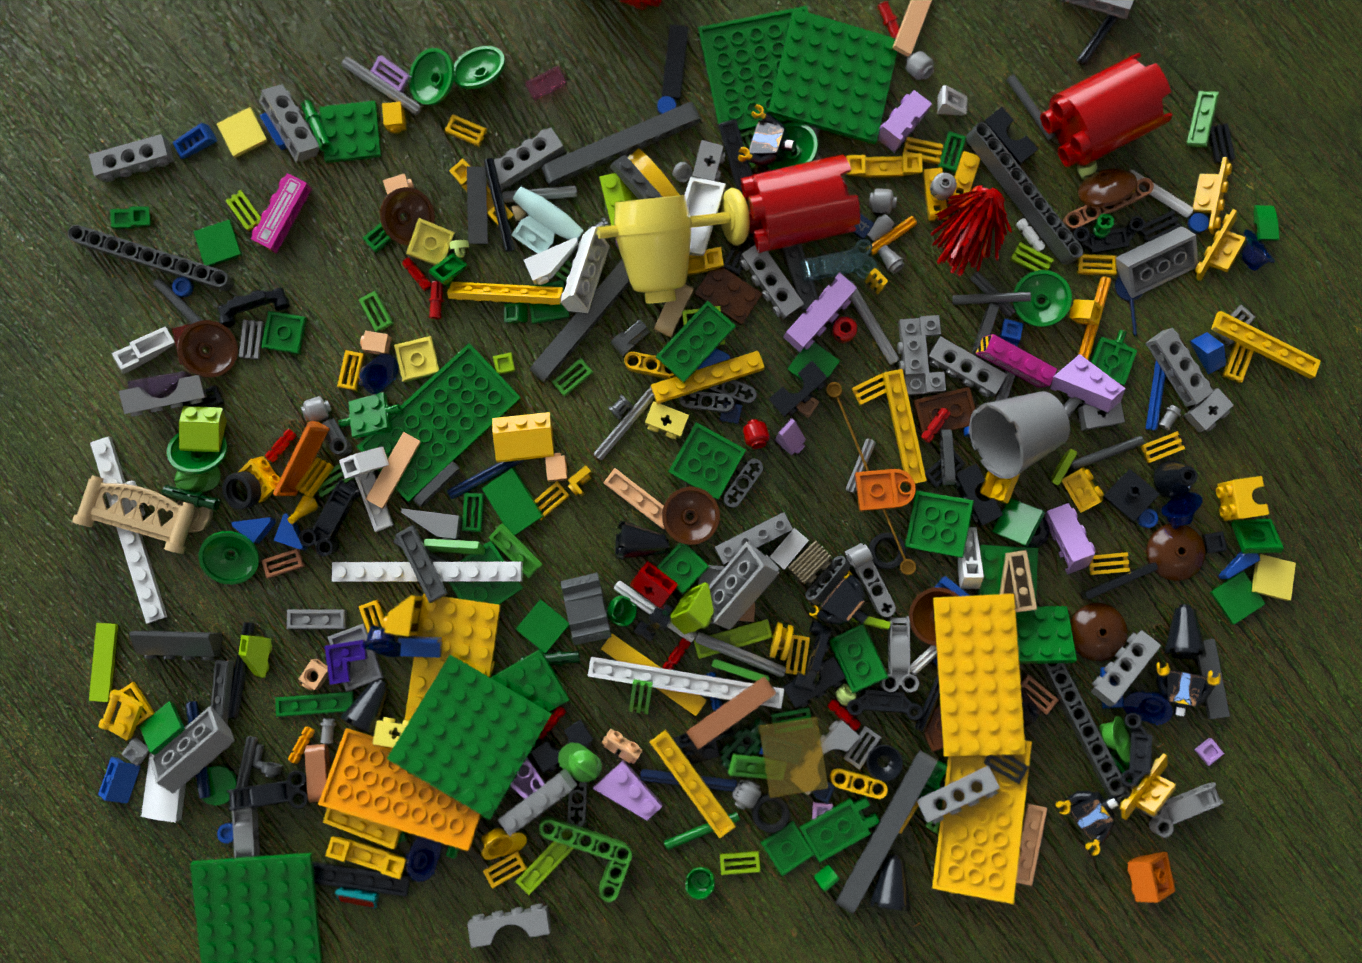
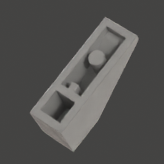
M409 509L401 510V513L435 536L441 537L442 540H459L461 516Z

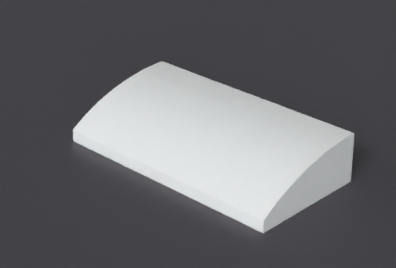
M690 177L685 192L690 216L718 213L726 184ZM714 225L691 228L689 255L704 256Z
M150 759L148 762L141 817L168 822L180 821L182 819L186 783L174 794L156 784Z

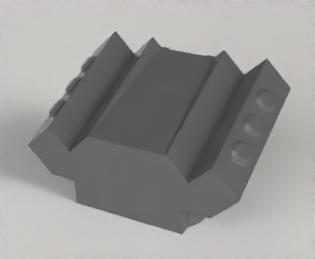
M598 572L561 581L574 645L610 638V620Z

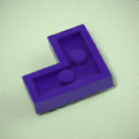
M365 639L325 646L330 685L351 681L349 662L368 659Z

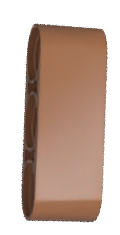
M327 744L307 745L305 747L306 783L309 803L319 802L330 773L329 748Z

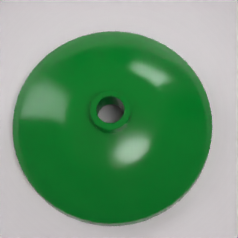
M481 46L464 53L454 64V82L459 87L465 89H479L491 84L504 70L506 61L502 51L493 46Z
M429 48L420 53L413 62L409 73L411 76L409 88L415 100L424 105H435L441 102L450 92L454 82L455 70L451 57L445 51L438 48Z
M791 122L784 124L790 136L789 140L796 141V149L794 152L785 151L783 160L767 165L769 169L776 170L814 161L819 148L815 132L803 123Z
M1038 270L1027 274L1018 282L1014 292H1031V301L1013 302V306L1017 315L1024 322L1036 327H1047L1058 323L1066 316L1072 303V293L1067 281L1059 274L1048 270ZM1044 299L1045 303L1039 304L1038 300Z
M179 433L170 440L167 446L169 463L173 468L185 474L208 472L216 468L227 454V443L224 436L220 452L180 451Z
M221 531L214 533L203 542L199 550L198 558L202 570L207 576L219 583L232 585L245 582L254 575L259 565V553L256 546L249 538L237 532Z

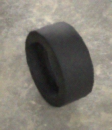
M250 472L234 473L224 480L222 486L223 496L231 507L241 510L256 505L260 500V483ZM238 480H241L247 488L248 496L246 501L242 500L237 493L236 484Z
M882 533L872 539L868 549L873 556L872 561L876 567L893 569L902 563L903 558L898 548V555L892 562L885 563L878 559L876 546L879 542L890 540L897 546L892 533ZM897 536L901 548L904 552V555H906L905 544L903 540L899 536Z
M775 793L761 795L752 808L755 824L765 832L774 833L780 831L789 820L790 811L787 803L781 796ZM774 801L780 805L782 817L777 823L766 824L760 819L759 809L765 802Z

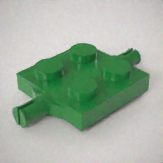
M1119 330L1116 340L1100 337L1091 359L1092 364L1121 386H1124L1137 353L1136 349L1128 347L1123 343L1127 334L1124 330Z
M384 392L349 401V418L339 420V426L342 428L350 425L352 437L355 439L390 430L391 414L401 412L400 404L389 406L387 394Z

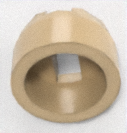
M519 205L512 206L515 221L522 220L526 216V212Z

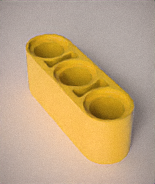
M629 352L624 358L625 366L631 372L665 379L676 377L673 373H667L665 371L666 367L653 355ZM631 358H636L639 362L635 366H630L628 361ZM649 362L657 364L654 370H650L646 366Z
M841 768L833 769L830 773V781L837 788L876 799L884 798L887 794L886 784L874 777ZM838 773L844 774V780L841 783H836L834 780ZM858 778L862 779L863 785L860 788H855L854 781ZM881 784V792L873 793V786Z

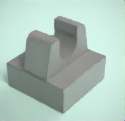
M134 738L125 748L122 755L138 766L143 762L149 750L138 738Z

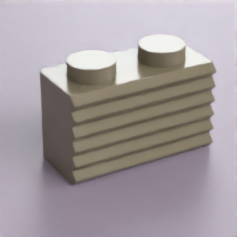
M815 540L787 568L802 584L806 582L811 584L817 578L815 573L820 568L824 571L831 564L829 560L832 556Z

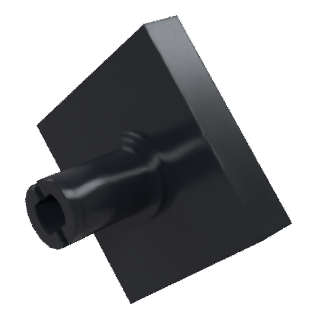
M1129 468L1103 498L1133 523L1160 493Z

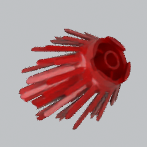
M979 185L970 192L950 196L948 198L954 200L949 201L947 204L953 205L936 214L939 217L938 221L960 209L930 234V236H933L950 223L932 244L934 246L941 240L937 246L938 249L944 244L942 249H945L938 258L937 264L939 265L941 262L943 264L947 260L949 266L952 267L950 273H955L959 265L956 274L962 276L968 261L971 264V268L976 267L985 236L976 268L977 272L980 270L983 257H990L993 227H995L996 261L999 260V250H1001V244L1003 245V241H1005L1004 235H1007L1005 224L1009 232L1012 233V229L1004 209L1005 199L993 187L988 189L982 188L983 185Z

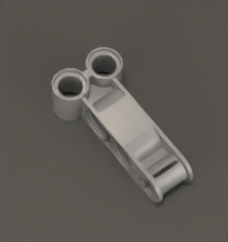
M860 543L845 551L844 554L847 560L854 567L876 612L884 617L893 615L895 604L872 561L873 556L868 547ZM866 568H870L872 571L868 578H865L863 575ZM879 585L880 592L877 595H873L872 588ZM884 603L888 605L886 611L882 610Z
M889 616L888 621L891 623L888 629V676L893 679L894 685L891 688H887L885 680L880 681L879 684L883 690L888 692H894L898 687L903 691L914 692L919 687V680L916 676L910 675L909 616H906V618ZM893 623H904V625H893ZM907 678H911L913 686L907 689L904 682Z
M1207 783L1168 799L1155 816L1143 811L1144 814L1152 817L1149 821L1151 832L1161 837H1169L1173 833V824L1221 805L1223 800L1219 798L1216 791V783ZM1161 822H1163L1164 828L1163 830L1159 831L1158 826Z
M257 808L232 811L234 858L260 856Z

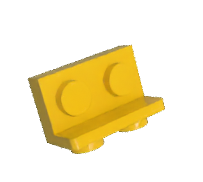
M263 456L250 459L238 471L250 472L258 479L261 486L259 503L264 502L273 494L280 480V477Z
M586 465L568 479L571 483L568 487L576 496L578 494L581 496L585 495L578 485L580 483L584 485L591 479L590 475L592 472Z
M1084 467L1062 479L1063 485L1080 513L1103 501L1102 496H1104L1101 488L1093 483L1094 477L1090 470H1085Z
M988 471L980 489V494L989 499L995 498L998 502L1008 504L1020 474L1009 479H1003Z

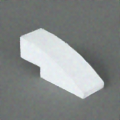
M165 326L129 342V346L112 353L122 374H125L157 357L174 345L175 342Z

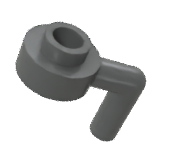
M256 744L253 767L261 769V772L265 773L266 777H277V775L281 774L283 765L261 761L264 745Z

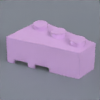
M915 90L910 95L906 94L900 102V107L898 109L895 108L886 123L884 122L880 126L877 140L894 153L928 112L932 104Z
M1081 354L1053 376L1051 390L1062 391L1071 398L1077 397L1084 400L1086 404L1109 412L1121 402L1125 391L1123 386Z
M1069 503L1051 509L1045 515L1053 541L1056 540L1061 549L1058 552L1060 558L1064 557L1068 568L1065 569L1067 575L1089 567L1095 555V547L1092 542L1088 541L1086 530L1083 525L1079 524L1077 520L1078 515L1074 508L1071 509Z
M622 760L593 788L645 820H648L662 807L660 800L641 781L640 777L625 760Z

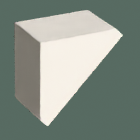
M947 85L942 86L938 95L937 114L967 115V96Z

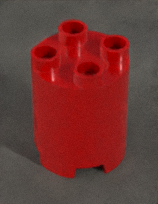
M1136 53L1052 96L1049 110L1041 113L1040 120L1048 134L1056 133V137L1061 145L1058 147V156L1065 167H1070L1076 163L1087 165L1167 124L1173 116L1171 112L1163 115L1162 98L1171 93V89L1157 63L1144 67L1136 60L1141 57V54Z
M843 154L758 173L740 179L743 196L746 201H749L751 210L749 211V233L754 235L758 253L856 231L855 225L860 224L858 195H849L846 182L841 177L851 172L850 164Z

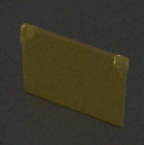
M817 717L759 726L770 798L828 788Z

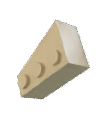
M1027 550L1005 553L999 594H1014L1015 612L1037 609Z

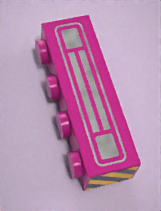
M287 173L280 180L279 188L276 194L272 195L267 210L263 211L260 223L253 229L251 240L277 254L312 188L306 182Z
M994 334L984 336L976 351V354L1015 374L1038 388L1050 386L1053 376L1057 371V368Z

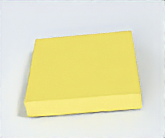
M251 107L217 123L234 158L268 142Z
M418 218L406 254L435 266L447 257L450 248L449 242L452 241L455 232Z
M431 336L394 345L403 382L432 376L440 370Z
M1258 554L1261 559L1255 563L1251 592L1290 601L1296 563Z

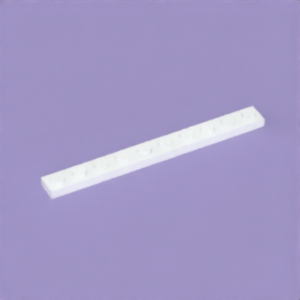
M108 436L91 442L100 476L104 478L103 482L126 483L112 437ZM106 493L111 507L118 501V496H111L110 493ZM124 498L122 505L126 515L133 508L130 507L128 498ZM116 527L146 624L167 618L142 534Z
M332 562V582H419L409 562ZM433 562L442 582L523 581V562Z
M591 657L588 672L589 677L633 684V679L653 682L652 687L727 700H731L753 684ZM773 687L776 694L761 705L781 708L784 688Z

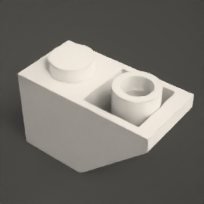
M384 447L357 453L339 460L345 479L359 477L389 465Z

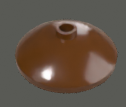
M1122 168L1100 170L1082 182L1078 189L1079 199L1084 204L1092 207L1115 205L1126 200L1136 191L1138 185L1137 178L1132 172Z
M403 187L393 190L385 197L381 205L380 221L385 233L393 241L402 245H409L418 218L433 224L435 222L434 209L430 200L425 194L414 188ZM401 214H404V220L400 218Z
M211 320L197 321L189 325L181 333L177 345L179 358L185 368L191 373L205 378L217 377L226 373L234 365L238 354L237 342L232 332L224 325ZM203 347L208 348V354L202 352Z
M681 488L672 493L663 506L662 522L664 528L679 543L686 545L700 544L708 540L715 533L719 525L720 511L718 504L711 494L701 488ZM688 513H691L693 515L692 520H688L686 518V515Z
M1170 523L1159 527L1152 533L1147 543L1146 554L1149 563H1157L1158 570L1155 572L1159 576L1168 580L1179 581L1194 576L1200 570L1205 559V547L1200 535L1194 529L1184 524ZM1179 548L1183 550L1182 555L1178 553Z
M935 587L921 592L914 599L909 611L910 626L920 640L929 645L937 646L933 598L959 596L958 594L946 588Z
M1103 603L1087 604L1078 609L1070 620L1075 650L1086 659L1093 661L1109 660L1115 657L1118 650L1124 647L1126 643L1127 626L1125 620L1110 605ZM1100 629L1105 631L1103 636L1099 633Z

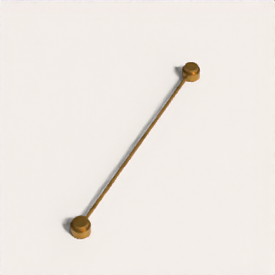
M831 382L827 386V394L831 398L837 399L865 469L869 471L839 399V396L842 394V387L837 382ZM882 509L903 558L900 565L901 572L905 575H911L916 570V564L913 560L906 559L886 509Z

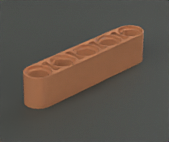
M1149 178L1137 180V189L1129 197L1128 201L1124 200L1111 205V209L1084 205L1070 212L1062 222L1072 232L1078 227H1084L1096 221L1101 214H1111L1145 198L1153 191L1154 184ZM1139 185H1144L1146 192H1141ZM1086 210H1092L1094 217L1087 216ZM1070 217L1076 220L1077 224L1075 226L1069 223L1068 219Z
M764 676L694 725L686 733L696 748L699 749L773 697L776 691Z

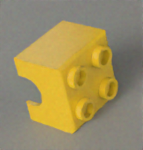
M1262 476L1236 479L1217 484L1216 495L1221 502L1219 513L1224 521L1269 515L1268 504L1260 505L1252 499L1253 490L1258 487H1264Z

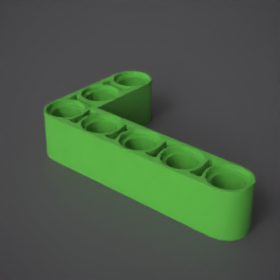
M546 816L542 818L539 822V828L543 837L609 859L599 884V892L604 901H614L619 894L632 858V851L629 845L621 840L554 817ZM546 823L554 825L551 831H545L543 826ZM564 830H571L572 834L570 837L565 838L562 836ZM583 836L591 838L587 844L580 842ZM603 842L609 843L606 850H600L599 845ZM620 849L627 850L626 855L622 857L618 856L617 853ZM613 868H620L619 874H610ZM606 887H613V891L610 894L603 893Z

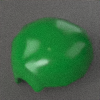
M620 595L610 601L607 614L612 623L620 627H626L634 621L637 607L630 601V598Z
M697 867L688 873L685 890L691 898L701 900L706 899L712 894L715 888V877L712 871L705 867Z

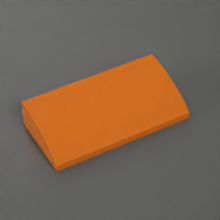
M318 421L307 423L273 492L275 496L297 495L298 490L295 487L312 465L330 428Z

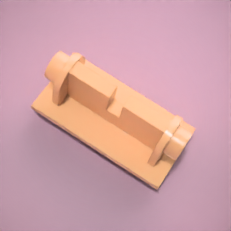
M611 728L601 742L604 744V748L614 754L620 749L621 752L618 756L629 764L630 762L634 764L643 750L638 744L629 741L620 732L614 731Z

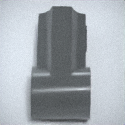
M638 320L628 330L619 333L611 341V344L622 357H625L650 331L642 321Z
M333 418L323 422V425L330 428L326 439L331 451L340 457L350 455L352 445L347 441L337 421ZM344 443V449L338 451V446Z

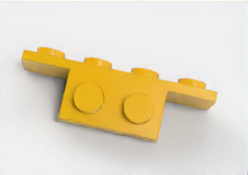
M1227 157L1222 159L1219 174L1199 175L1193 204V212L1211 213L1209 231L1213 235L1216 234V230L1221 225V217L1219 215L1220 211L1224 210L1225 200L1223 195L1228 191L1227 176L1232 171V164L1229 163Z
M1233 209L1230 215L1227 214L1222 223L1224 226L1221 231L1217 230L1213 238V245L1208 246L1206 249L1205 259L1203 262H1199L1195 269L1197 280H1202L1209 266L1227 273L1246 242V237L1230 232L1237 219V210Z
M1163 753L1160 758L1154 760L1150 775H1145L1141 783L1132 789L1130 797L1123 800L1120 806L1123 819L1127 820L1136 807L1155 816L1175 790L1174 783L1160 777L1167 767L1166 754Z

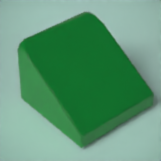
M521 302L504 304V323L527 322V304Z
M826 865L814 875L815 880L824 892L839 881L838 875L830 865Z

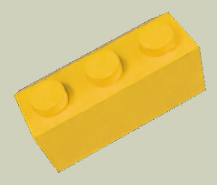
M550 412L492 418L493 441L497 463L554 457L553 425Z
M410 596L388 612L383 621L385 633L416 636L423 596Z

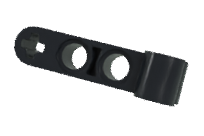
M340 480L314 527L305 529L300 533V543L306 547L316 545V551L321 556L336 553L339 543L335 536L353 505L359 489H354L345 484L344 480ZM309 532L314 536L313 541H310L308 538ZM325 542H328L330 545L329 551L325 549Z
M295 770L289 774L287 781L228 790L230 809L228 811H239L288 802L297 810L304 809L309 802L307 794L301 790L306 785V776L302 771ZM294 776H302L303 781L300 785L292 784ZM297 795H303L305 800L303 804L295 805L294 798Z

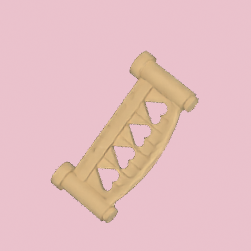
M94 475L91 476V479L89 478L78 513L73 517V523L92 527L95 520L166 541L165 550L184 554L186 548L184 543L196 510L193 504L183 502V505H178L164 495L147 488L129 484L104 483V478ZM107 492L111 496H118V501L108 510L104 500V494ZM124 498H128L129 501L135 500L137 502L136 507L125 515L122 500ZM143 503H146L147 506L153 505L155 507L154 513L145 520H143L140 509ZM162 508L166 512H173V517L163 526L159 517V510Z

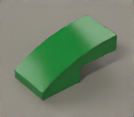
M1255 205L1254 225H1257V241L1279 240V225L1275 207Z
M149 206L110 209L112 229H133L151 226Z
M937 760L918 798L939 790L940 782L947 770V764Z

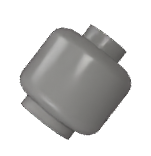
M922 51L912 53L906 60L907 72L917 80L929 78L934 71L933 60Z
M949 173L938 174L930 185L931 195L937 200L944 201L949 199L948 197L952 196L956 190V179Z
M877 188L874 190V193H870L869 208H872L874 213L889 214L892 208H896L897 197L893 196L891 189Z
M318 396L304 401L301 410L306 421L321 422L328 419V412L331 411L328 400L324 401L322 397Z
M750 779L741 780L732 794L736 800L735 805L743 810L746 807L753 808L761 796L760 786Z

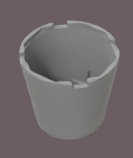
M1041 391L980 405L971 415L969 433L974 451L978 450L982 457L980 462L984 467L999 478L1009 479L1017 476L1062 446L1069 437L1070 422L1062 403L1054 395Z

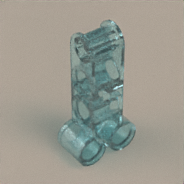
M861 239L852 250L800 261L799 264L802 265L804 273L803 281H812L837 276L839 273L843 275L856 272L860 278H867L869 273L877 267L876 261L868 257L872 251L871 242L867 239ZM858 247H863L866 253H861ZM862 265H868L870 271H865Z

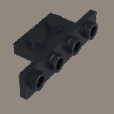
M731 726L699 749L696 748L687 733L674 737L673 740L691 764H695L720 756L716 740L733 736L734 732Z

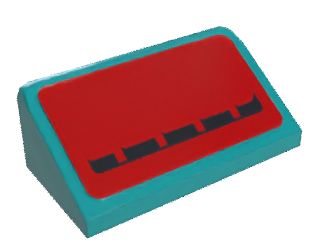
M342 887L336 891L337 900L340 902L371 908L377 907L379 894L376 892Z

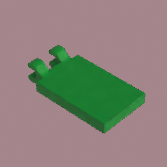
M865 795L854 803L849 798L831 810L820 814L817 818L799 826L819 863L870 835L871 833L868 828L880 822L875 812L866 818L861 810L870 805Z

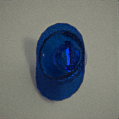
M1245 229L1244 236L1248 243L1242 252L1244 263L1253 271L1263 267L1268 262L1274 263V258L1268 253L1262 241H1257V236L1252 231Z
M389 354L377 356L369 364L361 368L358 384L363 386L369 393H380L397 376L398 364L396 359Z
M1188 492L1180 498H1172L1162 508V513L1166 516L1173 529L1188 525L1193 521L1195 512L1201 507L1203 498L1195 492Z
M374 625L370 627L367 641L362 643L364 649L388 657L401 656V644L395 642L393 634L385 633V628Z
M1155 692L1132 693L1126 697L1123 704L1127 714L1136 713L1142 721L1153 724H1164L1171 719L1173 714L1171 704L1161 694Z
M421 836L415 840L406 858L407 871L413 880L418 882L425 881L434 874L441 853V842Z

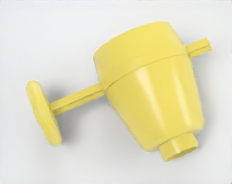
M730 188L724 192L720 204V213L690 216L685 195L615 202L614 225L597 227L598 239L616 237L632 289L636 292L645 293V302L647 304L675 301V289L681 288L686 284L691 228L721 224L724 235L729 243L738 246L744 243L748 236L750 215L745 197L740 190Z

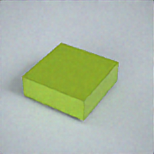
M511 352L493 356L495 369L499 375L516 372Z

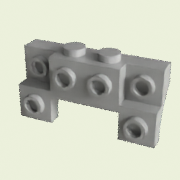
M939 315L899 320L900 342L897 344L898 354H901L902 360L899 361V369H903L908 396L945 392V373H929L926 337L939 336L941 334Z

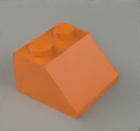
M1167 852L1139 856L1128 861L1127 869L1131 876L1132 893L1135 895L1136 902H1160L1175 892Z

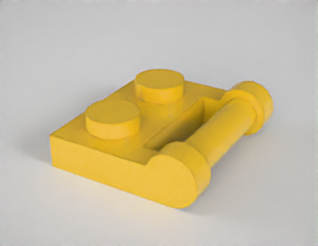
M111 690L109 704L98 726L101 729L111 731L125 740L132 739L144 704L119 690ZM120 701L122 703L115 722H112L111 719L116 705Z

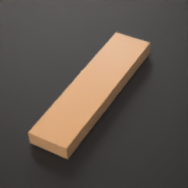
M932 0L910 1L892 47L894 50L907 57L911 55Z
M405 432L402 433L388 458L389 465L383 467L366 500L384 509L421 441Z
M614 468L603 484L664 530L662 522L664 505Z
M1030 803L1026 804L1020 841L1022 853L1018 863L1016 883L1032 886L1048 809L1046 807Z

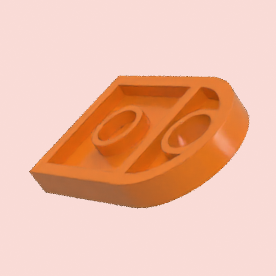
M887 469L855 473L859 512L901 508L907 505L915 495V482L911 475L904 470ZM901 483H907L910 486V491L907 493L903 492L900 489Z

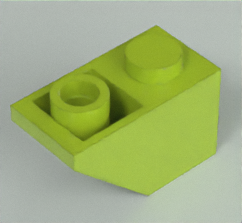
M241 635L238 655L255 676L265 678L269 670L268 657L272 650L271 639L260 636Z

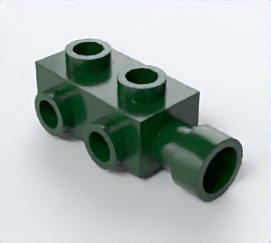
M759 717L753 722L754 725L750 730L747 727L744 730L740 728L733 736L735 740L731 744L727 743L720 751L722 753L720 758L723 760L721 764L727 770H729L732 760L730 757L732 752H736L738 755L749 756L751 753L755 755L761 748L759 737L762 733L765 734L770 727ZM745 737L750 738L749 744L743 743Z

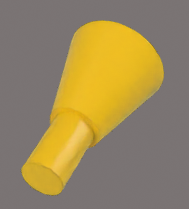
M304 495L294 513L288 518V522L294 524L299 518L316 511L318 508L316 500L313 497L310 498Z

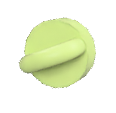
M1096 161L1087 165L1078 164L1077 168L1080 177L1085 180L1097 170Z
M467 240L449 242L450 249H455L457 257H464L465 248H469V242Z
M842 684L836 690V698L844 706H847L851 700L856 699V693H852L848 684Z

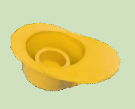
M502 828L493 829L481 837L484 846L482 857L486 860H492L513 854L526 845L527 838L523 833L515 832L509 836Z

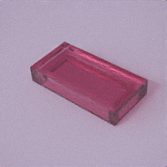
M558 66L525 82L534 101L567 84Z

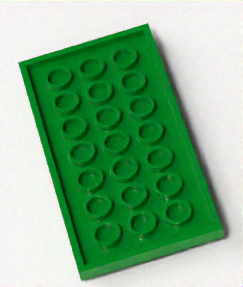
M468 343L401 405V412L391 414L390 430L368 435L356 447L361 452L384 447L388 460L403 432L421 441L395 488L407 502H410L445 467L454 462L492 426V418L502 417L522 398L477 350Z

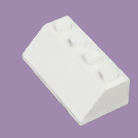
M591 227L585 232L581 242L578 244V251L573 259L572 269L567 277L565 290L561 295V303L568 311L589 312L610 247L604 238L598 239L596 227Z

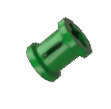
M1101 214L1097 218V223L1093 226L1094 235L1099 238L1108 236L1110 229L1114 225V218L1110 214Z

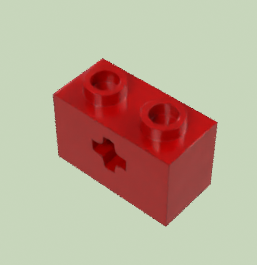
M647 561L632 580L630 586L661 608L678 584Z

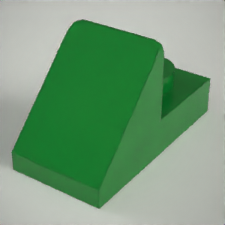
M452 253L429 269V273L442 284L450 287L454 277L466 269L467 263L457 257L455 253Z

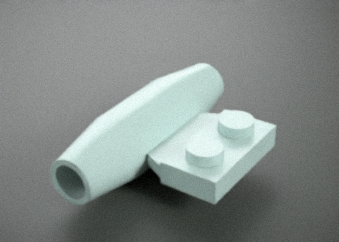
M520 187L515 193L513 200L529 215L520 221L512 233V236L537 254L550 248L554 242V234L568 240L575 237L579 240L584 230L565 212L542 196L523 187Z

